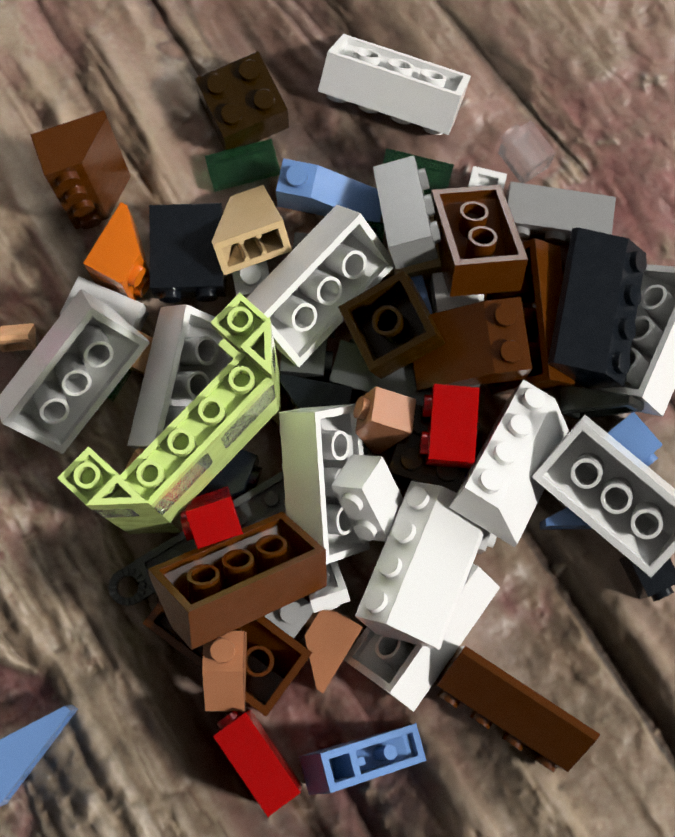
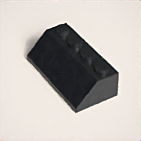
M579 227L572 228L548 363L585 388L625 387L626 375L630 369L629 357L632 339L636 334L635 320L637 308L641 302L643 272L647 267L646 253L629 238Z

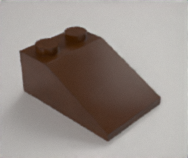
M501 184L431 190L436 213L434 221H437L442 242L438 243L441 268L449 296L521 291L528 258Z
M521 297L481 301L430 314L446 344L412 362L416 392L432 390L434 384L472 386L526 379L532 370Z

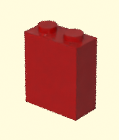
M251 709L244 714L233 711L217 723L221 730L213 735L214 739L267 817L301 793L302 783Z

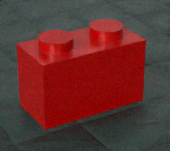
M434 384L431 394H424L422 417H429L428 432L421 431L419 452L420 454H426L425 465L471 469L474 465L479 387Z
M228 486L195 497L185 508V511L180 513V521L187 541L194 539L197 549L243 534Z

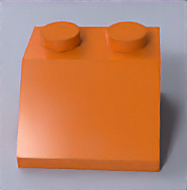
M121 202L83 264L96 284L136 300L138 297L142 298L150 286V271L137 226L128 206Z

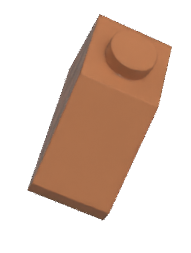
M377 386L356 402L354 408V418L357 419L355 433L372 453L381 454L412 434L416 399Z
M335 609L313 612L304 624V627L308 629L304 637L307 649L312 652L309 659L316 689L321 693H324L363 628Z
M231 631L203 645L202 676L205 711L245 712L247 632Z

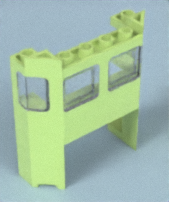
M241 293L210 322L212 328L223 337L218 346L233 360L125 471L119 475L88 446L58 477L85 506L130 535L165 532L181 533L171 522L271 418L280 426V373L270 316L267 318Z

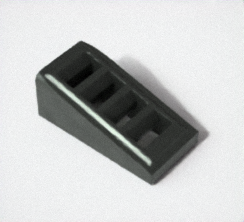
M570 385L560 386V411L575 419H581L584 414L589 418L641 412L644 410V402L628 394Z

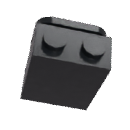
M222 203L149 205L150 290L155 299L165 303H177L181 301V298L196 297L197 301L212 302L217 300V297H226L227 275L223 276L211 242L223 215Z

